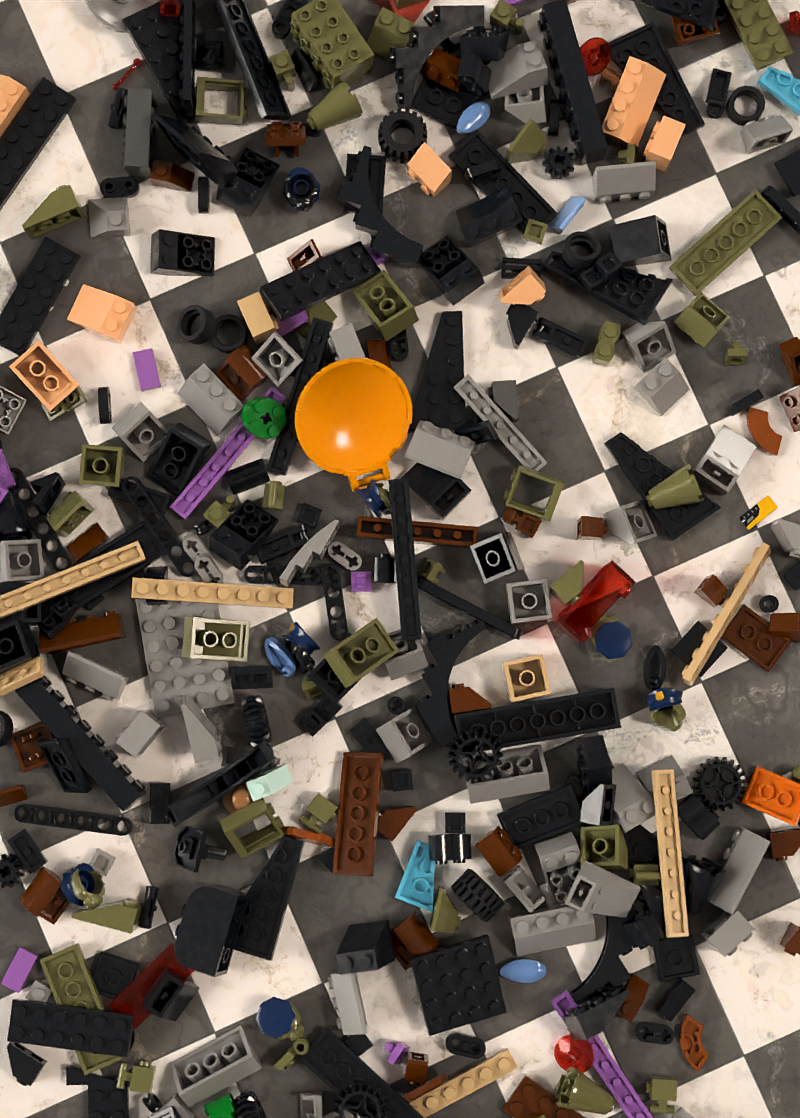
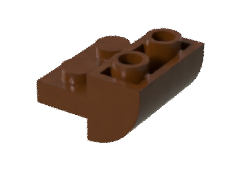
M669 15L674 29L673 36L679 46L716 37L720 33L716 19L714 30L711 31Z
M247 344L240 346L225 358L226 361L215 371L240 401H244L256 387H260L269 378L251 359L255 353Z
M44 866L19 899L28 911L37 917L44 918L53 925L70 904L61 889L62 879L60 876Z
M416 911L390 930L395 958L405 971L412 967L409 957L435 950L440 944Z

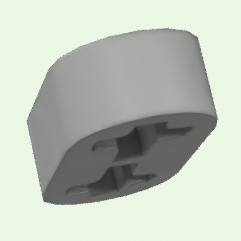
M189 533L184 537L183 549L194 563L199 552L206 553L213 559L212 552L197 534ZM188 540H190V541H192V542H193V541H196V542H195V547H196L197 549H195V548L193 547V545H189V546H188ZM201 560V561H200V566H201V565H204V566L207 568V562H208V561L203 562V561Z
M333 542L329 545L328 553L333 560L350 571H357L361 568L362 559L353 550L341 542ZM341 546L340 551L345 555L343 557L339 554L334 556L332 548ZM347 556L351 559L356 557L358 566L353 565L349 567L350 562L345 558Z
M206 553L196 556L194 567L203 581L223 584V574L212 557ZM200 560H202L203 562L208 561V569H206L204 565L200 566ZM210 573H211L215 578L218 577V582H215L214 580L211 581V575H210Z

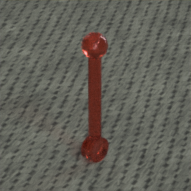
M134 59L130 69L117 83L112 85L114 91H116L117 87H120L136 67L141 66L140 59Z

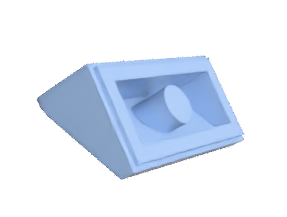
M572 196L549 226L557 233H562L583 207L585 198Z

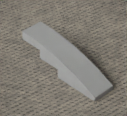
M335 519L321 529L298 551L279 577L282 585L288 587L297 571L305 574L313 558L322 560L340 528L338 520Z

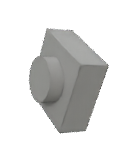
M98 848L89 865L96 872L107 876L116 857Z
M36 979L25 998L30 1001L47 1003L52 991L50 986Z

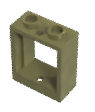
M197 77L195 121L242 125L243 119L247 118V107H244V100H247L248 88H244V81ZM205 89L238 92L237 115L204 113Z
M519 465L518 469H513L510 480L513 481L511 488H506L503 497L506 499L505 505L551 521L564 486V480ZM522 473L554 484L545 510L513 499Z
M264 798L258 799L220 820L224 834L241 859L284 836L282 831L284 824L281 818L274 816L276 812L272 804H267ZM263 814L267 815L271 824L241 839L236 829Z

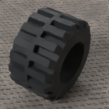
M399 108L396 113L392 110L389 112V116L385 115L378 129V142L382 153L385 152V156L388 159L392 157L393 162L400 160V163H404V160L409 162L424 142L427 144L426 123H423V118L421 116L417 117V112L415 111L410 113V109L405 108V111H401V108ZM399 128H406L414 134V138L409 143L400 144L395 142L391 135Z
M467 869L451 886L455 895L484 922L488 923L505 905L503 899L471 869Z

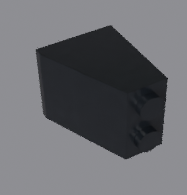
M652 215L610 226L609 240L613 244L614 250L611 253L623 267L672 260L666 222L658 216Z
M502 532L470 546L484 584L525 569L511 532Z
M388 920L349 926L336 953L340 975L379 970L395 961Z

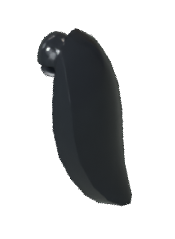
M657 645L649 650L643 665L644 682L653 691L662 686L667 671L665 655Z

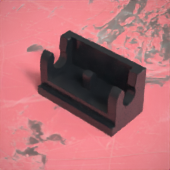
M272 666L231 667V685L233 690L273 688Z

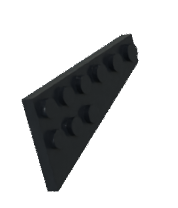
M632 0L705 29L714 30L718 0Z
M284 836L271 855L270 860L260 872L257 880L246 893L250 894L234 950L269 961L273 960L305 841Z

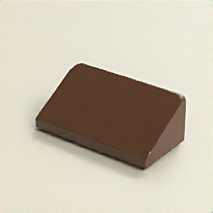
M384 339L366 341L369 359L383 363L391 369L386 341Z
M97 522L66 546L75 561L78 562L110 537Z
M23 784L0 790V807L28 799L26 788Z

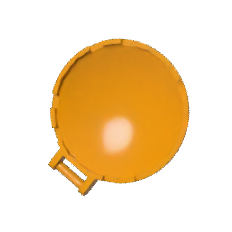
M346 358L329 364L317 372L306 384L296 406L295 430L303 451L322 469L331 473L348 476L353 492L358 487L369 485L371 479L375 482L391 479L387 463L397 450H400L408 437L409 426L412 423V403L404 382L392 369L383 363L368 358ZM378 469H380L381 471L379 473L370 475L359 480H357L356 478L358 476L373 472Z

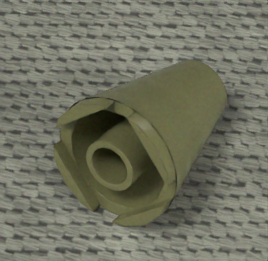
M344 81L339 82L307 114L308 119L306 121L312 130L321 131L362 116V108L357 97L348 91L351 88Z
M690 464L683 466L648 490L649 495L646 498L650 507L654 506L655 509L704 501L692 470H689L691 469Z
M569 1067L567 1069L569 1073L566 1076H561L555 1092V1097L559 1101L556 1102L557 1106L606 1115L613 1110V1096L577 1068Z

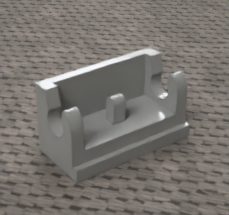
M520 866L503 879L505 884L530 913L545 901L546 896Z
M322 1091L300 1092L301 1118H323Z

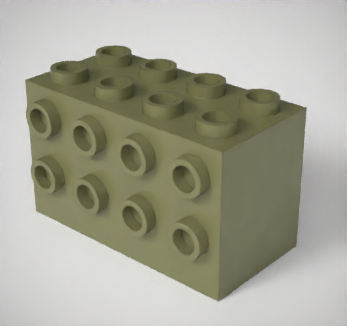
M314 0L291 14L290 35L295 42L298 41L301 46V52L310 59L315 73L320 74L326 89L329 88L331 91L341 81L348 85L372 71L374 53L338 0Z

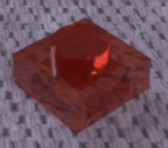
M793 11L789 13L788 27L791 33L799 37L800 12Z

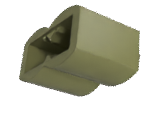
M609 321L603 324L598 334V343L592 354L593 363L605 367L610 363L615 353V343L621 332L619 324Z

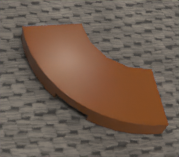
M748 407L747 426L753 439L761 449L777 456L782 436L775 433L770 427L768 412Z
M294 826L282 827L285 836L311 844L335 847V839L325 834L303 830Z
M686 1013L680 1027V1046L688 1063L699 1072L710 1056L704 1050L701 1043V1033L704 1025Z

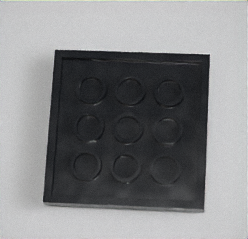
M487 934L409 957L429 1036L507 1013L490 938Z

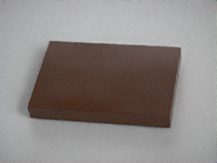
M745 604L741 606L721 636L722 639L766 672L772 669L792 642L791 639L768 633L769 622Z

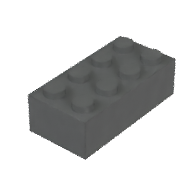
M128 89V95L124 97L127 115L123 117L126 134L122 136L125 153H122L121 163L124 165L125 171H127L129 176L150 179L153 160L155 159L156 121L151 115L157 113V101L152 89Z

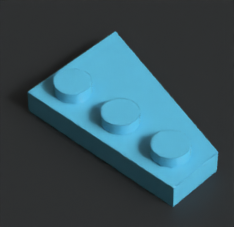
M769 66L757 84L800 116V80L792 77V74Z
M419 840L416 841L395 898L433 912L435 861L429 860V844Z

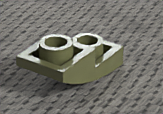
M78 386L53 410L49 411L43 403L41 406L49 420L54 421L78 408L88 400L80 386Z

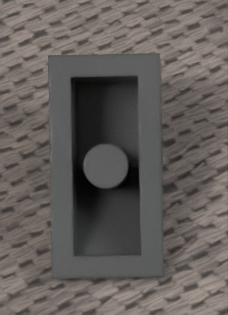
M516 380L492 381L491 387H488V397L492 399L496 406L511 421L518 422Z

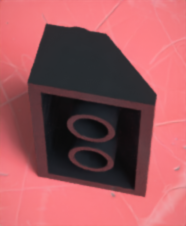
M511 187L456 210L461 230L467 245L470 247L525 224Z

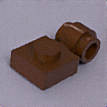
M512 507L506 508L502 514V521L510 525L517 522L515 530L532 539L542 521L526 512L520 517L518 515L519 510Z

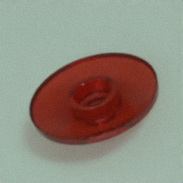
M599 37L591 38L580 47L587 76L598 75L608 66L611 59V47L606 40Z
M566 1035L560 1038L555 1045L554 1056L556 1062L566 1072L569 1073L567 1071L569 1067H574L585 1073L593 1065L594 1051L587 1040H572L571 1035ZM569 1055H573L575 1057V1060L570 1058Z

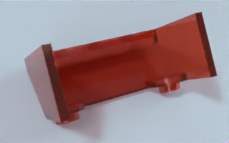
M611 560L584 586L579 595L580 600L572 606L568 604L552 623L576 643H584L591 636L589 631L621 596L625 599L631 593L632 589L630 587L636 581Z

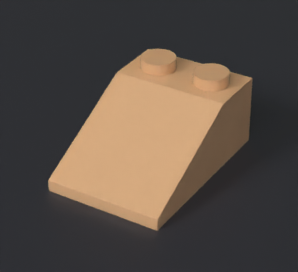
M83 284L67 320L121 344L137 307L133 302L117 295Z
M39 340L9 366L49 411L53 410L80 385Z

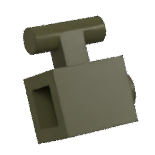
M499 0L490 14L489 24L491 26H503V29L511 27L515 30L516 34L520 35L523 31L524 20L522 18H515L517 11L515 7L503 0Z
M288 50L270 56V64L278 83L285 81L287 90L289 92L294 91L293 77L296 76V72Z
M270 481V484L265 483L263 509L284 511L286 486L282 485V482Z
M232 495L227 496L222 505L215 501L203 516L218 528L232 515L229 509L236 504L235 498Z
M318 793L306 809L313 815L309 819L303 814L298 821L313 832L320 833L322 828L316 823L319 819L325 824L328 820L333 822L338 815L336 811L338 806L321 793Z
M631 863V868H628V880H631L635 885H659V880H661L659 865L657 863Z
M141 1060L133 1066V1072H129V1063L121 1062L116 1088L125 1089L126 1081H131L129 1091L150 1094L153 1088L156 1066H152V1062Z
M650 1075V1081H646V1093H649L651 1100H658V1104H649V1112L675 1114V1106L667 1105V1101H676L677 1079L674 1076Z

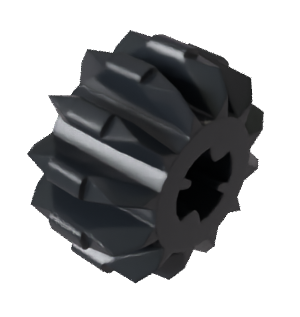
M558 145L556 151L550 148L549 154H544L543 158L545 161L542 162V166L546 167L545 174L551 172V179L555 175H557L558 180L562 179V175L568 178L569 172L574 171L575 168L572 165H575L576 160L572 159L573 152L567 153V147L562 151Z
M6 854L1 855V888H5L6 885L9 888L14 887V883L19 884L21 882L19 877L25 875L24 872L20 871L25 866L23 864L18 865L21 860L19 858L14 860V854H9L8 858ZM6 867H9L8 870H11V873L8 875L4 872Z

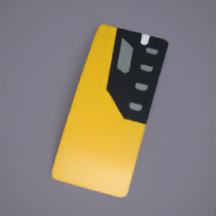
M766 496L743 514L740 520L750 530L778 507L770 496Z

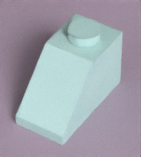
M287 764L256 774L246 781L253 801L274 794L293 783Z

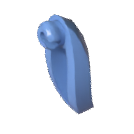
M476 102L470 105L460 116L456 131L459 134H465L480 128L490 116V106L484 102Z
M273 636L265 640V651L271 664L285 677L294 675L296 665L290 651Z
M521 959L504 965L500 969V975L511 981L532 983L542 979L547 970L546 966L539 961Z

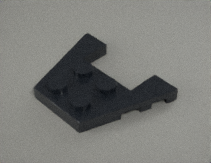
M73 1065L66 1066V1085H88V1118H129V1083H125V1089L116 1088L117 1079L92 1072L84 1075L82 1069L76 1068Z

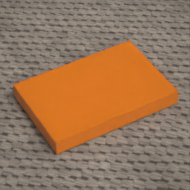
M757 766L741 803L796 827L800 819V784Z

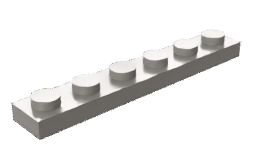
M469 374L453 387L483 421L489 420L500 441L523 466L539 471L547 464V461Z

